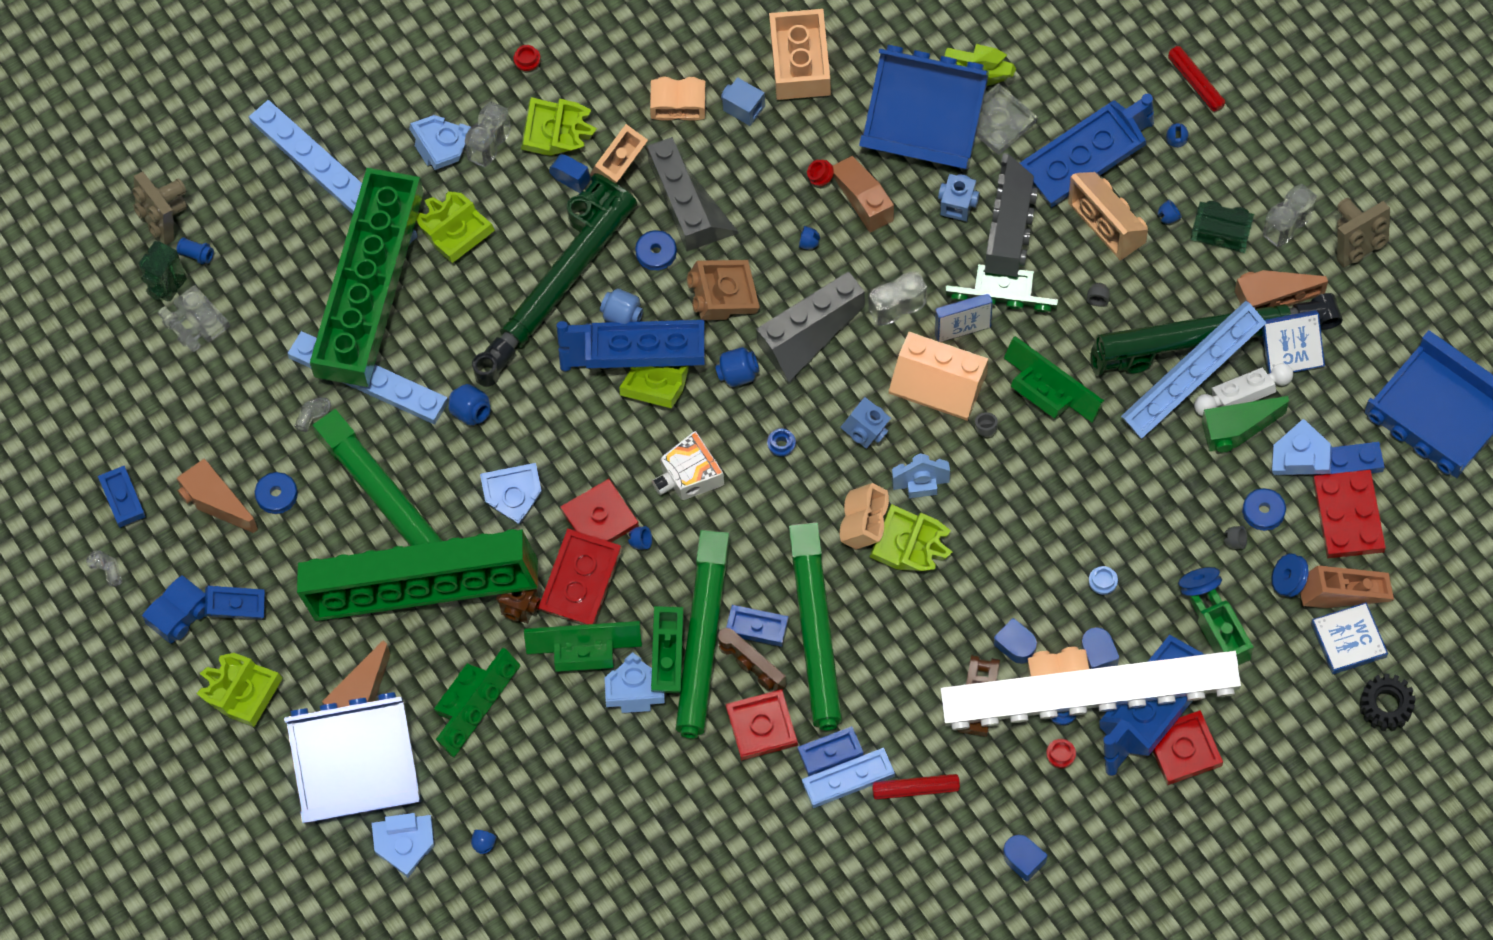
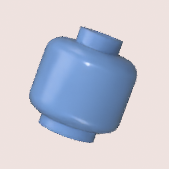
M615 289L611 293L607 292L604 296L600 312L603 313L605 322L627 324L629 322H639L643 315V308H640L638 296L621 289Z

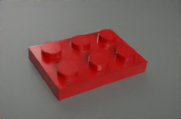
M1371 470L1314 476L1313 485L1327 559L1384 553L1386 547Z
M567 528L539 604V611L582 625L595 624L623 549L622 546Z

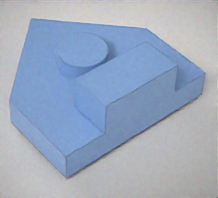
M433 115L410 123L409 129L416 139L415 147L427 166L432 165L436 170L460 160L471 126L461 123L456 125L444 121L445 118Z
M1302 419L1274 444L1272 472L1274 475L1331 474L1332 446L1306 420Z
M922 453L912 458L913 462L907 466L900 464L892 469L893 490L907 488L909 498L937 495V484L950 483L949 462L938 459L935 462L929 460V456Z
M536 463L480 474L486 504L520 525L542 492Z
M633 652L624 659L625 662L618 669L612 670L605 677L606 707L621 706L622 713L651 711L650 704L665 703L664 692H651L652 668L642 662L641 658Z
M415 813L385 817V821L372 823L375 854L384 861L386 860L407 878L412 874L422 858L434 847L431 815L418 817L415 816Z

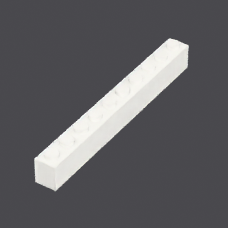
M1236 651L945 687L941 688L945 725L952 726V730H963L970 728L969 723L981 722L983 727L998 725L1000 719L1010 718L1011 723L1028 721V716L1040 715V719H1050L1058 717L1057 712L1069 711L1070 715H1082L1087 713L1088 708L1099 707V712L1116 710V705L1128 704L1129 708L1146 706V701L1158 700V704H1169L1176 702L1175 697L1187 696L1188 701L1204 699L1205 694L1217 692V697L1235 695L1234 690H1239L1241 684Z

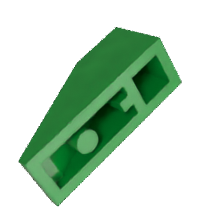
M1288 396L1204 409L1202 425L1209 452H1228L1279 419L1287 412Z
M654 606L651 692L680 693L683 607Z

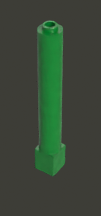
M336 409L313 424L315 435L335 460L338 459L409 546L420 545L423 542L434 543L443 541L357 439L355 431Z
M818 522L790 525L789 537L813 725L819 727L820 730L830 731L836 729L837 725L842 722Z
M700 530L696 559L697 569L675 727L682 737L688 739H695L698 735L705 732L724 577L726 576L730 547L729 533Z

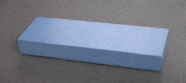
M881 748L802 779V784L812 807L816 808L870 787L874 782L895 777V772L885 749Z

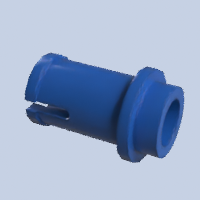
M184 237L179 240L176 252L179 255L196 259L199 264L210 263L214 255V249L210 247V244H199Z

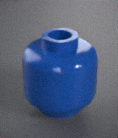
M745 347L722 353L719 359L720 364L716 365L719 380H725L730 387H737L754 381L756 373L759 372V365L754 352H749Z
M462 385L453 390L449 397V412L466 425H476L486 420L489 416L491 409L489 397L473 385Z

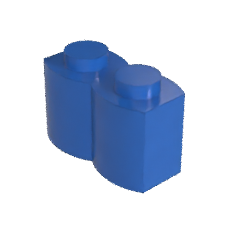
M182 575L166 589L162 596L157 598L142 615L146 625L170 644L176 640H181L187 634L189 625L196 619L200 620L205 616V593Z

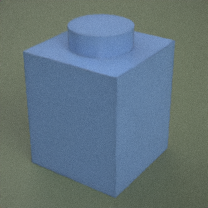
M738 77L732 85L729 84L725 87L721 95L723 111L749 126L752 125L765 107V93Z

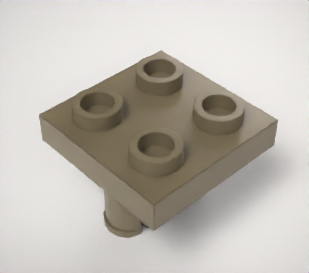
M142 171L134 176L132 192L135 197V204H133V208L140 219L144 218L148 223L152 236L154 238L158 237L165 246L174 241L173 216L187 209L186 202L182 195L186 194V188L178 178L158 189Z
M1350 198L1340 201L1337 205V211L1342 215L1337 221V261L1345 268L1351 263L1359 262L1366 254L1373 250L1381 249L1389 241L1390 207L1382 201L1369 210L1362 212Z

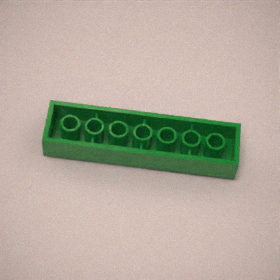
M366 168L309 362L315 378L369 387L424 194L420 177Z
M509 529L505 532L494 534L483 533L467 538H451L447 541L434 543L423 542L420 545L407 547L396 546L392 549L380 551L369 550L353 555L342 554L333 558H316L298 563L297 594L315 621L538 589V558L523 529Z

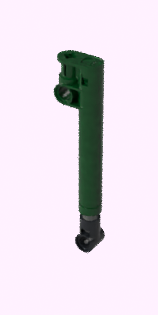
M595 173L592 175V183L586 191H582L579 195L569 199L567 203L568 220L570 225L579 231V234L509 318V321L500 329L502 336L500 338L496 337L484 352L474 357L472 367L476 382L479 385L490 387L498 382L501 370L515 354L514 349L516 347H523L528 338L532 336L637 206V200L631 193L606 177ZM577 211H584V212H585V213H583V214H581V215L574 214V213H576ZM484 367L492 368L488 372L480 371Z
M1332 293L1318 295L1311 302L1297 303L1292 308L1282 304L1255 309L1264 320L1317 310L1319 312L1321 330L1337 327L1343 321L1335 295ZM1232 313L1099 334L1090 353L1093 372L1096 376L1102 375L1104 370L1116 368L1119 371L1126 370L1130 374L1143 372L1151 366L1155 355L1158 353L1196 347ZM1262 328L1251 338L1263 336Z

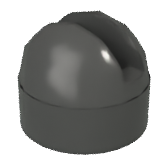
M1094 283L1088 290L1086 300L1094 306H1106L1109 303L1110 291L1105 284Z
M984 412L975 418V429L978 435L988 438L996 433L998 420L994 414Z
M1233 526L1224 532V535L1228 537L1224 539L1227 547L1232 549H1244L1246 547L1247 532L1244 526Z

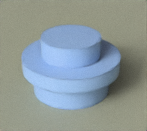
M1101 566L1095 568L1090 573L1089 585L1094 592L1106 595L1116 589L1118 577L1111 568Z

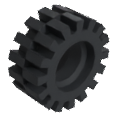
M1384 674L1383 678L1377 675L1373 681L1369 680L1367 682L1359 705H1361V714H1365L1364 720L1366 723L1369 720L1372 721L1371 727L1376 728L1379 725L1381 726L1380 731H1386L1387 727H1390V731H1395L1397 726L1402 728L1406 721H1409L1415 707L1416 698L1415 695L1412 696L1414 691L1412 686L1407 688L1408 682L1405 679L1400 682L1398 681L1400 676L1394 675L1392 679L1389 678V674ZM1383 693L1392 694L1397 698L1399 707L1395 711L1385 712L1378 707L1376 698Z

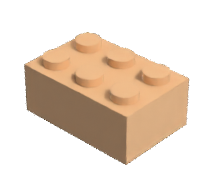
M823 9L769 13L776 99L830 96V70Z

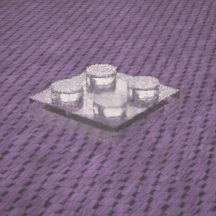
M998 83L984 95L976 136L996 154L1000 155L1037 123L1038 116Z

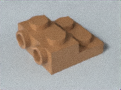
M748 260L696 261L691 271L688 272V287L694 288L695 292L693 310L700 313L701 320H727L730 314H756L760 309Z

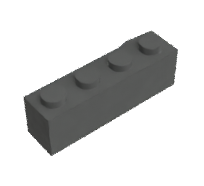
M673 137L647 146L648 162L686 251L738 234V230L688 169L680 156Z
M1003 153L984 272L1018 277L1019 267H1025L1027 250L1023 249V245L1029 246L1031 229L1026 227L1027 224L1032 225L1034 208H1030V204H1036L1038 188L1033 187L1034 176L1011 155Z
M848 271L756 329L758 346L788 385L795 379V375L802 368H806L812 362V358L831 342L832 337L838 331H842L865 307V291Z

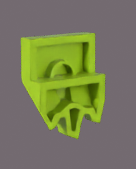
M976 44L974 53L947 48L945 52V57L957 59V65L967 67L968 61L983 64V70L989 71L986 86L1003 82L1007 78L1013 77L1016 71L1013 63L1003 61L1007 54L997 48Z
M531 97L527 109L521 149L543 155H554L584 147L582 140H590L597 129L583 121V119L589 116L591 109L577 102L560 98L558 103H553Z
M448 191L445 194L446 200L444 202L434 197L424 200L429 208V213H419L416 220L436 250L453 263L495 230L492 223L475 209L473 202L459 192Z
M689 366L631 367V370L619 387L620 396L672 409L683 392Z
M891 504L884 518L883 536L879 542L874 543L869 557L898 570H932L936 567L932 559L943 561L952 553L939 540V538L947 537L951 530L937 519L920 512L917 516Z
M237 653L221 655L219 657L220 669L206 667L199 673L209 681L210 685L207 688H201L196 694L229 718L255 727L283 677L278 672L256 665L252 659Z

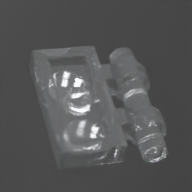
M195 285L173 301L174 306L178 309L176 312H170L167 307H163L158 311V315L163 319L162 323L168 330L172 329L177 334L178 341L183 346H188L192 352H195L201 346L197 341L199 337L202 336L209 343L230 327L229 321ZM187 319L193 327L186 329L181 323Z

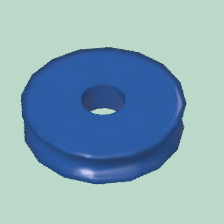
M653 230L646 232L636 243L637 260L643 267L649 270L658 271L665 269L676 258L675 240L664 231ZM656 247L661 249L659 253H653L651 250Z
M280 472L268 473L263 476L256 484L254 491L255 499L260 508L272 514L284 513L291 509L296 503L298 496L297 487L293 479L287 474ZM274 490L281 491L278 496H272L271 493Z
M1262 488L1248 494L1244 500L1242 512L1244 519L1250 526L1257 530L1267 531L1273 530L1282 523L1286 512V505L1279 493L1271 489ZM1261 506L1268 507L1269 512L1263 513L1259 510V508Z
M1288 553L1277 561L1272 573V586L1279 595L1293 597L1303 590L1309 575L1306 560L1302 556Z
M1204 567L1185 574L1178 582L1179 586L1182 587L1181 593L1187 596H1194L1217 588L1222 582V578L1219 576V569Z

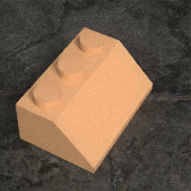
M1096 172L1075 173L1071 176L1068 204L1120 261L1146 243L1148 233L1146 223L1142 218L1136 217L1130 211L1126 200L1122 197L1119 198L1113 192L1112 186L1105 178L1101 179Z
M908 332L898 356L889 394L968 421L987 376L988 358Z

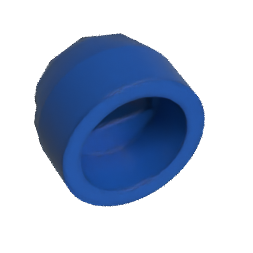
M1181 123L1172 124L1166 133L1168 144L1173 147L1184 146L1188 141L1189 135L1187 127ZM1176 131H1180V138H1176Z
M1170 199L1158 209V217L1164 215L1161 222L1165 224L1174 223L1182 218L1178 208Z
M804 226L799 248L812 250L819 245L818 240H820V234L817 230Z
M647 526L633 528L628 534L631 538L628 540V543L632 548L638 550L650 548L652 534Z
M476 829L471 838V845L476 852L486 854L494 847L497 837L487 831Z

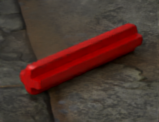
M1180 46L1172 48L1169 51L1168 58L1212 111L1217 112L1225 106L1224 98Z
M957 774L879 781L873 783L872 790L874 799L956 792L960 790V780Z

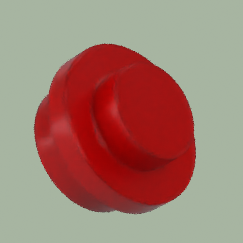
M531 45L520 46L513 57L515 66L522 71L534 70L541 61L539 51Z
M815 160L807 169L810 182L818 187L826 185L834 173L833 165L827 160Z
M1057 739L1049 744L1046 756L1049 763L1054 767L1066 768L1074 762L1076 749L1070 741Z

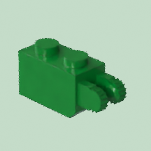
M1215 589L1207 592V597L1212 604L1207 609L1199 595L1190 596L1191 603L1199 617L1197 623L1213 652L1236 651L1238 665L1251 660L1254 647L1230 603L1226 600L1222 601Z

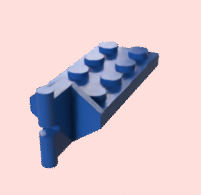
M1144 94L1142 99L1127 109L1113 100L1020 162L1034 176L1033 185L1035 188H1038V192L1051 208L1069 196L1070 178L1073 174L1096 172L1100 176L1146 145V140L1141 131L1146 127L1154 125L1152 95Z
M704 320L629 322L627 324L606 322L586 323L585 325H568L565 321L557 323L558 345L560 346L559 361L562 371H568L571 367L586 366V368H635L705 365Z
M1169 634L1148 662L1205 654ZM1187 696L1175 697L1176 702L1169 704H1158V700L1146 701V706L1129 708L1128 704L1116 705V710L1107 711L1099 721L1100 728L1107 734L1103 739L1106 773L1110 776L1115 775L1118 767L1129 754L1149 756L1192 701H1188Z

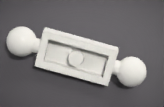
M1280 363L1272 368L1270 374H1267L1262 367L1212 387V396L1203 394L1195 400V411L1200 416H1203L1204 409L1253 402L1276 392L1275 384L1279 386L1289 384L1293 379V370L1289 365Z

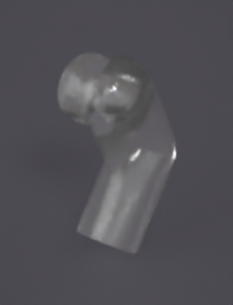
M320 397L304 403L295 423V428L307 432L313 419L321 417L330 411L332 406L330 400L326 397Z
M101 550L91 552V555L86 559L88 567L95 570L98 568L104 570L109 586L120 585L122 578L117 560Z

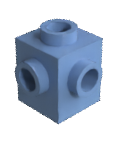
M949 174L947 183H942L939 190L938 199L941 200L940 215L967 221L971 207L976 208L980 192L976 191V180L966 175L956 176Z
M864 397L840 428L849 434L855 442L867 449L873 440L879 443L889 431L885 428V425L891 417L883 409Z

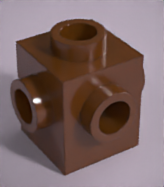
M537 589L498 594L496 598L501 615L510 620L521 621L526 624L529 623L532 614L537 612L541 600L538 597Z

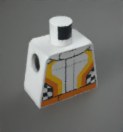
M695 431L662 456L660 462L664 474L652 480V484L659 495L674 489L681 500H686L723 486L724 474Z

